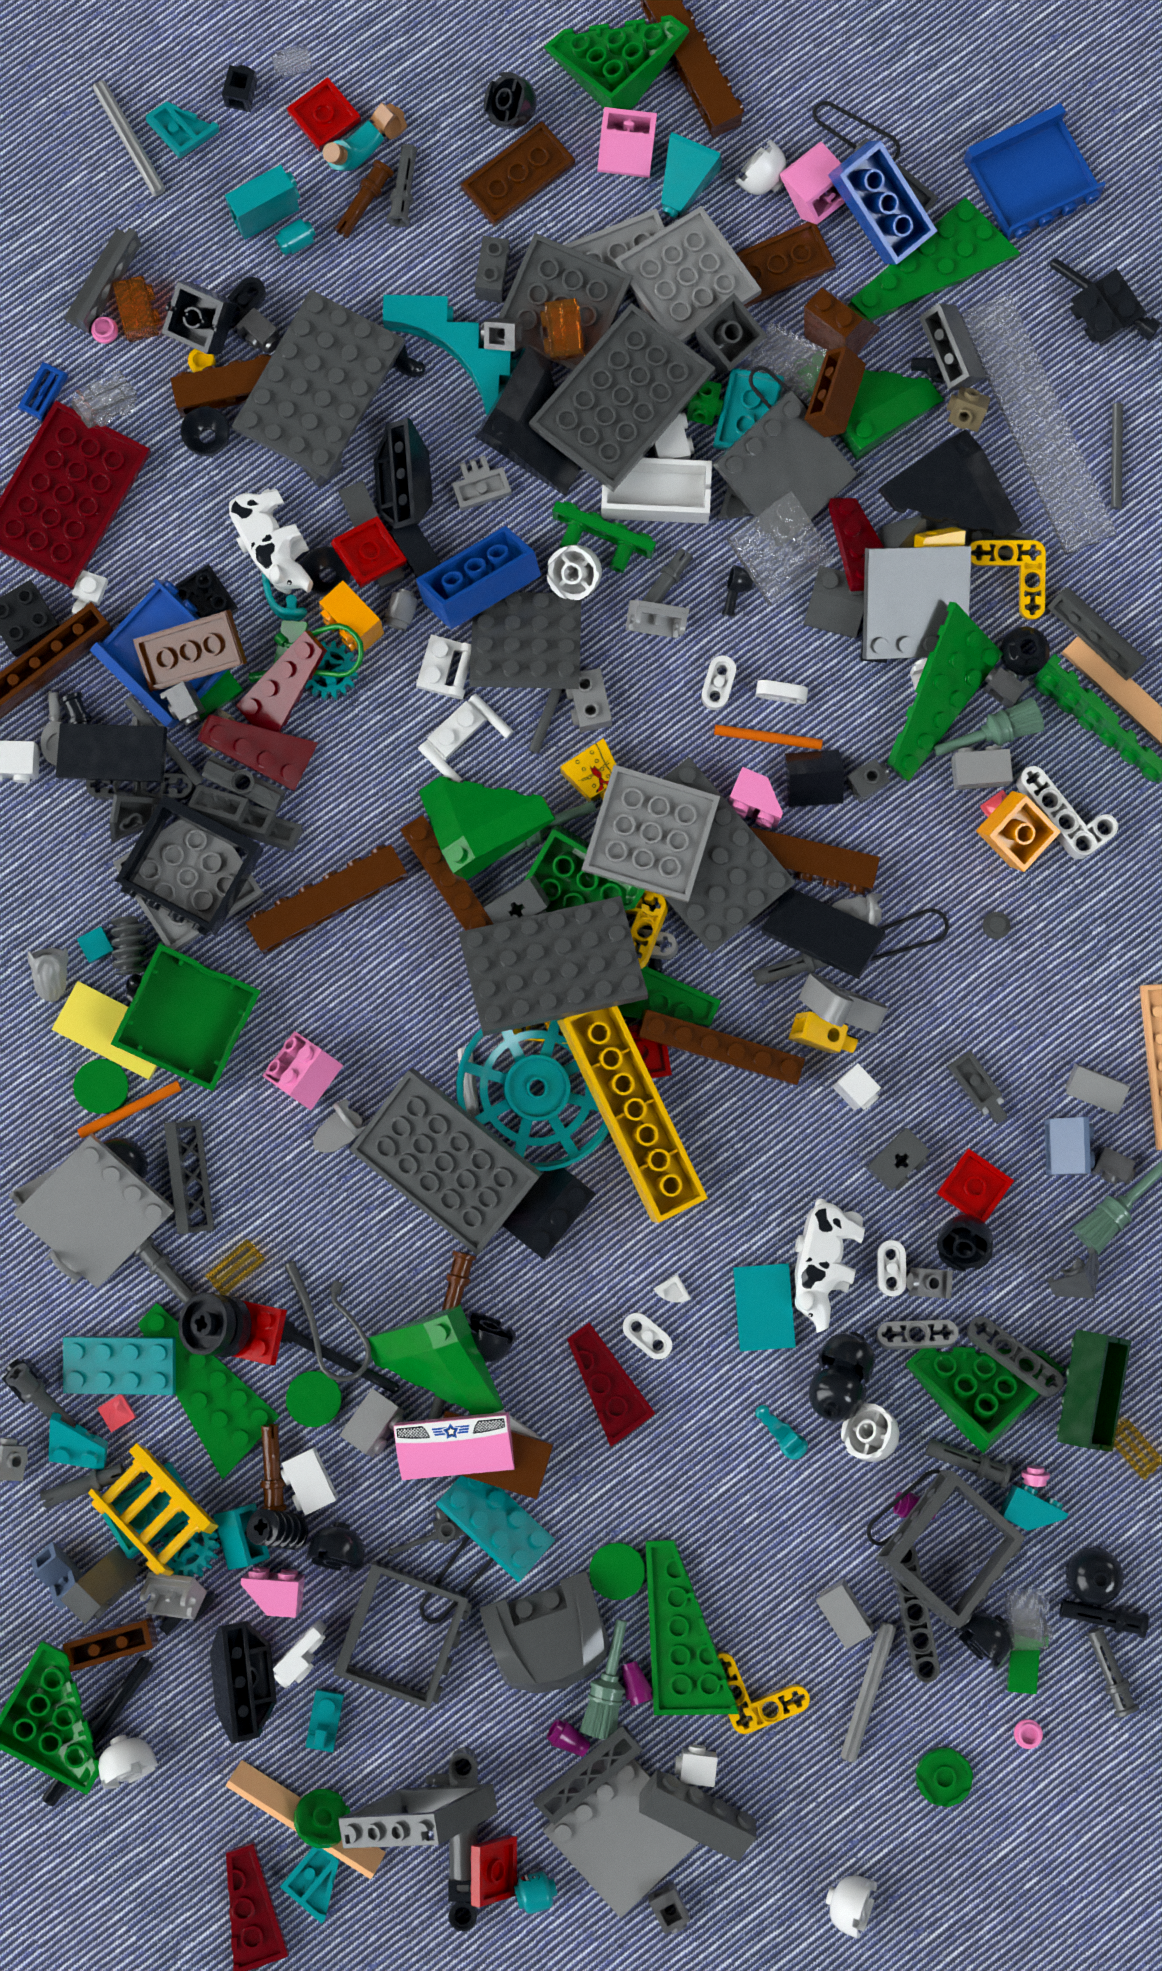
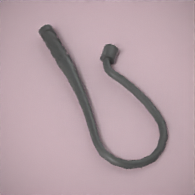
M295 1261L285 1264L284 1266L289 1274V1278L308 1319L316 1358L321 1371L329 1378L338 1382L359 1378L366 1371L371 1360V1346L361 1326L337 1300V1295H340L344 1284L333 1281L330 1288L331 1301L355 1328L365 1347V1360L362 1367L356 1373L349 1376L336 1375L326 1368L322 1359L319 1333L308 1291L303 1279H301Z

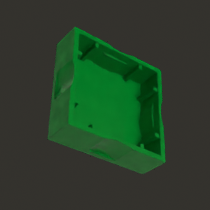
M159 943L111 1045L208 1090L214 1091L230 1057V1053L261 991L231 976L210 969L196 960Z

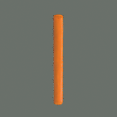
M715 724L714 735L818 750H821L823 739L718 724Z
M177 1080L78 1128V1134L83 1139L91 1133L102 1130L181 1091L182 1087Z

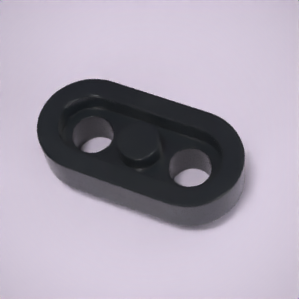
M256 277L243 279L227 297L238 303L236 310L240 311L238 316L233 317L231 326H236L253 308L257 309L265 300L266 289L260 279ZM251 291L258 292L254 297L249 296Z

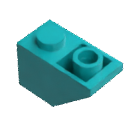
M1022 1484L1021 1488L1012 1485L999 1511V1514L1006 1520L1027 1531L1064 1520L1068 1516V1513L1061 1510L1063 1504L1050 1497L1043 1501L1036 1497L1037 1490L1025 1484Z

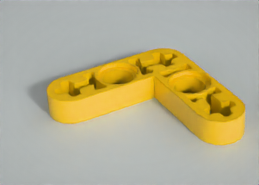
M979 540L969 545L971 546V552L976 550L977 546H980V550L983 552L990 551V546H994L992 553L994 561H989L991 555L982 556L980 561L976 560V556L971 555V565L1019 566V613L1026 620H1035L1042 616L1045 610L1046 551L1043 544L1035 540ZM1017 545L1021 546L1020 551H1028L1031 546H1034L1035 551H1039V555L1034 558V561L1031 560L1029 555L1020 556L1021 561H1017L1019 553ZM1008 546L1012 549L1013 556L1009 561H1003L999 558L998 550L1000 547ZM1028 573L1038 575L1040 582L1036 588H1029L1025 584V577ZM1039 591L1040 597L1034 596V605L1039 606V610L1034 611L1033 615H1030V611L1025 610V606L1030 604V596L1025 597L1024 592L1035 593Z
M646 890L637 906L625 911L626 913L636 915L631 928L633 942L637 941L641 944L639 948L641 958H638L641 969L647 965L659 931L668 912L665 898L662 895ZM643 897L646 904L654 905L658 902L661 908H655L654 912H652L648 905L642 904ZM649 925L653 928L651 935L645 938L638 935L640 927ZM634 942V946L637 952L638 945L636 942Z
M718 1652L719 1658H723L725 1662L730 1661L731 1663L727 1666L730 1677L734 1674L737 1676V1678L728 1679L730 1685H737L741 1688V1696L736 1700L737 1705L739 1706L746 1701L747 1705H742L743 1711L746 1716H752L748 1720L749 1725L744 1727L742 1723H736L740 1719L739 1714H728L732 1726L737 1732L741 1734L751 1733L798 1714L808 1707L810 1702L809 1694L799 1684L789 1685L750 1701L734 1658L728 1652ZM797 1691L799 1695L804 1694L800 1705L796 1706L795 1702L787 1703L786 1706L789 1710L784 1712L783 1705L778 1697L783 1695L784 1701L793 1698L792 1692ZM768 1701H773L778 1705V1712L772 1717H768L762 1712L763 1705Z

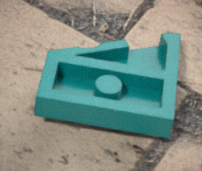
M167 101L146 114V122L179 159L219 133V125L212 121L209 124L197 119V114L188 110H181L178 106Z
M53 1412L50 1418L49 1462L104 1470L107 1464L108 1441L89 1433L87 1429L78 1424L73 1428L60 1420L62 1415Z
M312 1847L283 1881L280 1888L322 1924L326 1918L340 1859L323 1848Z

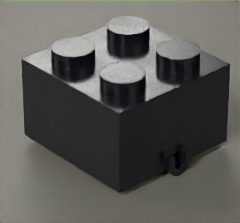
M177 281L172 300L167 303L165 308L168 313L161 333L205 354H222L238 303L193 282Z

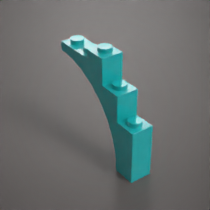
M383 295L384 328L392 332L407 333L425 339L442 348L457 360L472 378L481 395L487 416L516 366V359H511V351L484 349V341L481 339L479 323L453 322L454 306H449L448 296Z

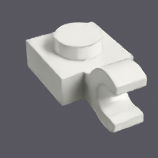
M83 570L72 592L73 597L78 599L73 605L72 613L76 614L90 602L99 606L108 585L107 578Z

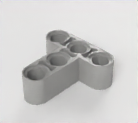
M809 973L798 997L820 1018L833 1025L842 1027L846 1023L873 1033L878 1032L888 1011V1007L881 1002L837 987L828 979L814 973Z

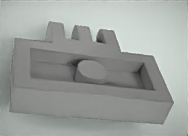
M485 455L480 456V463L482 465L480 468L477 467L475 458L469 460L472 468L471 471L467 470L465 462L459 463L464 480L452 483L461 511L512 495L504 468L501 467L490 471Z

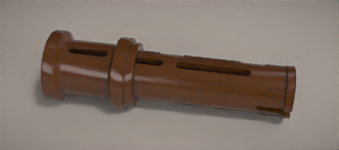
M379 160L373 161V168L367 177L362 178L360 181L359 192L338 224L334 227L335 231L340 235L344 233L343 237L349 238L373 198L380 197L382 194L381 189L387 179L392 178L394 175L391 168Z
M453 1250L452 1255L454 1259L451 1271L446 1275L449 1283L441 1311L461 1305L465 1286H468L471 1281L469 1278L473 1261H476L477 1256Z
M279 1424L261 1425L264 1479L260 1482L264 1495V1505L261 1509L285 1511L287 1510V1505L284 1503L283 1487L286 1483L281 1477Z

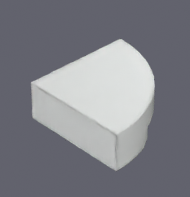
M678 1275L653 1288L661 1298L670 1302L679 1303L691 1299Z

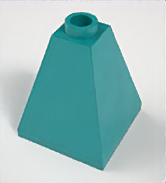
M671 132L661 200L662 212L664 214L677 218V215L682 216L720 172L722 168L720 152Z

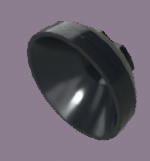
M199 407L190 411L183 419L180 428L181 437L186 447L191 452L200 456H212L221 452L226 447L230 437V427L226 417L219 410L211 407ZM212 430L215 432V439L211 443H203L200 440V435L203 431Z
M333 547L316 548L303 561L302 568L313 581L311 591L318 595L326 596L342 581L347 585L350 581L351 573ZM324 569H332L336 572V577L332 582L326 583L320 579V574Z
M1025 626L1012 630L1003 639L1000 651L1003 653L1001 660L1004 666L1019 676H1030L1038 673L1046 665L1050 656V646L1047 638L1042 632L1032 627ZM1025 640L1032 641L1036 648L1035 653L1031 655L1024 654L1020 648L1021 642Z

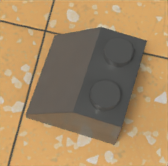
M735 293L729 296L695 328L702 355L716 368L715 371L718 375L731 371L768 336Z
M820 565L803 625L855 639L864 612V591H850L844 571Z

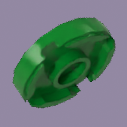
M105 1059L92 1060L83 1065L75 1075L73 1083L74 1096L80 1106L89 1112L97 1114L111 1113L119 1109L128 1098L129 1078L124 1069L113 1061Z
M308 1371L298 1375L290 1383L286 1392V1406L290 1416L297 1423L306 1427H320L329 1423L337 1416L341 1407L342 1392L339 1384L321 1371Z
M622 1542L608 1543L600 1547L592 1557L589 1565L590 1580L594 1589L603 1597L611 1600H625L634 1595L642 1586L645 1577L644 1562L640 1553L632 1546Z
M937 1747L928 1751L919 1760L916 1768V1783L920 1793L928 1802L938 1806L951 1807L961 1803L970 1793L973 1772L969 1762L960 1752L949 1747Z
M315 1789L298 1802L294 1812V1827L298 1836L306 1844L315 1848H330L339 1844L342 1840L338 1818L351 1813V1811L338 1793L329 1789Z

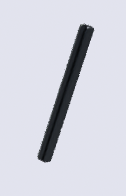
M141 1657L90 1728L94 1740L92 1743L93 1750H95L152 1669L153 1663L149 1659ZM54 1779L42 1796V1800L49 1806H55L68 1788V1785Z

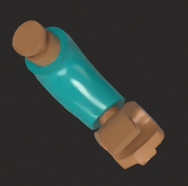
M381 102L370 117L373 124L367 120L347 139L327 143L323 148L324 159L331 168L337 171L346 172L356 169L384 141L385 138L382 136V133L389 139H395L405 131L408 126L404 118L405 113L391 103L385 105Z

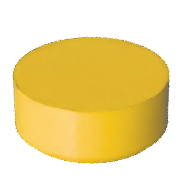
M193 349L188 356V364L193 373L202 371L207 366H216L213 354H205L197 349Z

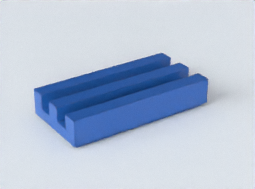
M42 362L20 401L18 409L43 422L68 378L67 373ZM47 371H50L47 380L42 385L38 396L30 408L28 406ZM58 375V377H57V379H56L54 385L52 386L50 392L48 393V395H47L45 401L43 402V404H42L40 410L37 411L38 408L40 407L42 401L44 400V398H45L47 392L49 391L51 385L53 384V382H54L56 376Z

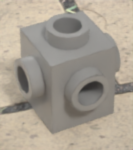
M0 1438V1480L23 1481L24 1470L28 1461V1447L17 1444L18 1439Z

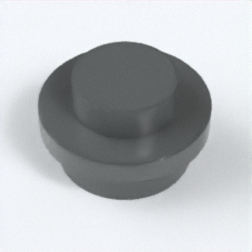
M992 912L983 921V931L992 939H1001L1010 931V920L1001 912Z

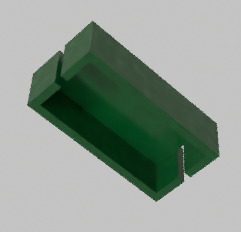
M1076 1329V1334L1071 1342V1349L1073 1351L1071 1363L1066 1371L1068 1379L1066 1391L1063 1393L1061 1400L1063 1407L1062 1415L1056 1429L1058 1435L1057 1442L1087 1449L1113 1452L1131 1340Z

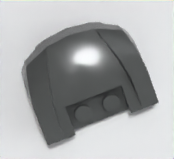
M586 1571L560 1580L561 1585L522 1599L510 1603L504 1599L479 1608L497 1667L503 1681L509 1687L526 1690L530 1693H545L564 1689L590 1676L596 1671V1667L607 1657L611 1643Z

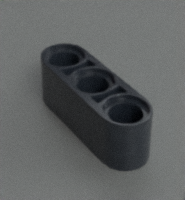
M418 524L400 530H395L394 528L389 530L391 537L407 559L406 562L416 578L442 564Z

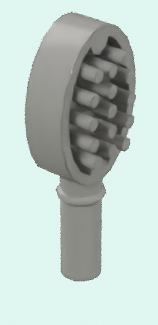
M52 692L48 693L50 723L42 732L41 750L45 759L56 767L60 723H62V716L60 713L59 693Z

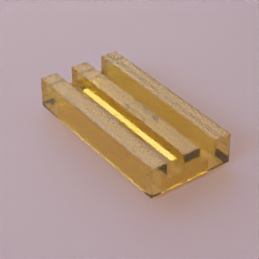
M246 1239L208 1272L205 1277L221 1295H227L266 1259L251 1241ZM247 1247L250 1249L246 1255L220 1278L216 1279L214 1277ZM255 1255L257 1260L225 1288L221 1285Z
M1125 1418L1117 1425L1116 1435H1120L1147 1468L1143 1470L1116 1438L1114 1441L1115 1449L1141 1479L1146 1480L1149 1474L1154 1473L1157 1470L1156 1468L1162 1465V1457L1128 1418ZM1125 1427L1132 1433V1435L1151 1455V1457L1155 1460L1154 1462L1151 1463L1149 1459L1143 1454V1452L1137 1447V1445L1124 1432L1123 1429Z

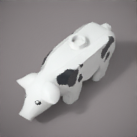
M268 488L262 491L261 494L243 493L229 502L230 516L240 534V537L236 540L243 553L249 552L258 569L277 590L290 594L292 592L291 589L300 588L309 593L313 587V581L302 566L295 562V559L301 553L308 551L309 548L295 523L280 528L273 517V510L278 508V505L284 504L278 490H269Z
M818 1199L815 1202V1207L810 1210L807 1216L803 1236L798 1235L795 1244V1252H799L795 1268V1306L798 1311L802 1312L814 1323L816 1333L829 1327L831 1312L828 1298L829 1292L831 1290H841L847 1293L849 1285L853 1284L856 1270L840 1263L844 1249L842 1239H851L862 1243L865 1228L862 1227L863 1218L860 1214L852 1211L843 1213L839 1207L828 1203L824 1199Z

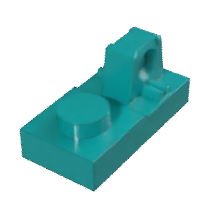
M316 1689L306 1748L334 1752L345 1693Z

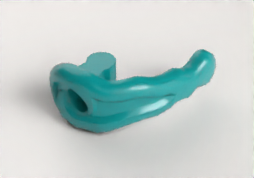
M262 573L265 597L275 615L285 621H301L304 619L308 611L304 607L298 608L296 596L288 595L286 597V608L276 603L270 581Z
M766 1404L757 1407L755 1416L761 1419L762 1423L767 1426L770 1433L776 1438L783 1454L790 1460L801 1458L808 1449V1442L802 1435L796 1433L789 1424L779 1420L774 1414H770L769 1407Z

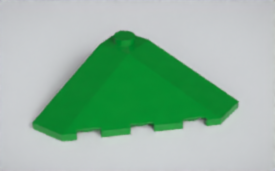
M672 15L661 16V22L646 24L645 19L625 21V27L610 29L609 23L589 26V32L574 34L573 28L563 29L544 48L601 107L630 110L638 103L690 31L688 27Z
M817 359L795 374L810 397H812L824 360ZM865 370L845 433L838 434V436L854 458L858 460L941 404L944 399L927 378L918 377V379L903 377L901 374L893 372Z
M439 776L419 790L438 844L453 874L469 880L556 820L545 798L540 795L532 794L531 796L519 794L518 791L499 787L497 790L485 788L483 784L468 781L460 783L451 781L450 778Z
M560 825L553 828L524 879L525 881L533 875L536 877L551 901V904L546 908L547 912L621 896L624 910L626 911L637 906L645 890L583 872L582 867L590 843ZM516 904L513 908L515 911H522L525 907L523 904Z
M461 1305L367 1337L371 1346L373 1361L384 1370L387 1368L400 1375V1378L417 1387L422 1386L435 1393V1396L452 1405L457 1404L465 1408L472 1415L490 1414L504 1409L485 1361L477 1350L471 1334V1328Z
M953 1347V1352L936 1351V1348H922L905 1365L962 1434L983 1454L1041 1396L1040 1393L987 1353H975V1348ZM997 1349L1001 1354H1009L1011 1349ZM1032 1350L1033 1353L1062 1374L1064 1369L1043 1350ZM1021 1359L1019 1361V1366L1022 1370L1026 1372L1033 1370V1364L1030 1360ZM1039 1369L1036 1375L1034 1376L1035 1379H1037L1038 1376L1041 1374V1369ZM1051 1378L1046 1380V1387H1049L1054 1380Z
M42 1640L0 1714V1750L87 1795L99 1775V1758H96L92 1746L94 1740L88 1720H84L80 1704H82L77 1683L73 1681L69 1666L71 1663L68 1653Z

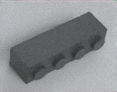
M657 1769L639 1794V1813L737 1862L740 1861L756 1839V1819L750 1814L727 1805L721 1799L711 1797L699 1788L690 1786L671 1774H666Z

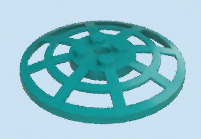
M560 1019L550 1021L547 1031L529 1030L515 1035L512 1030L501 1032L504 1041L491 1052L484 1066L468 1062L473 1050L484 1037L480 1028L465 1048L458 1065L456 1076L457 1104L467 1111L464 1100L465 1073L480 1077L479 1095L484 1111L474 1118L481 1124L490 1121L502 1135L515 1141L514 1151L524 1158L527 1145L545 1146L560 1141L568 1156L550 1162H529L539 1171L564 1168L580 1161L593 1152L605 1139L609 1130L603 1121L597 1133L579 1150L570 1137L582 1125L590 1109L600 1111L586 1081L585 1096L570 1092L568 1076L580 1070L576 1060L562 1066L558 1061L551 1058L555 1042L572 1054L569 1045L562 1044L567 1042L565 1037L558 1034L560 1026L557 1021ZM527 1039H545L540 1055L526 1057L518 1042ZM509 1048L515 1063L507 1073L493 1070L492 1066L504 1050ZM488 1080L503 1084L505 1097L504 1100L492 1107L488 1097ZM534 1080H539L544 1085V1091L540 1096H534L530 1092L529 1087ZM567 1103L580 1106L581 1110L576 1118L565 1128L557 1114L563 1110ZM511 1109L516 1115L521 1117L518 1134L508 1129L499 1121L497 1116ZM548 1120L555 1133L554 1135L542 1138L529 1137L533 1121Z

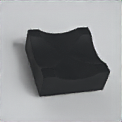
M31 579L0 597V635L15 657L25 653L30 647L40 642L60 626Z

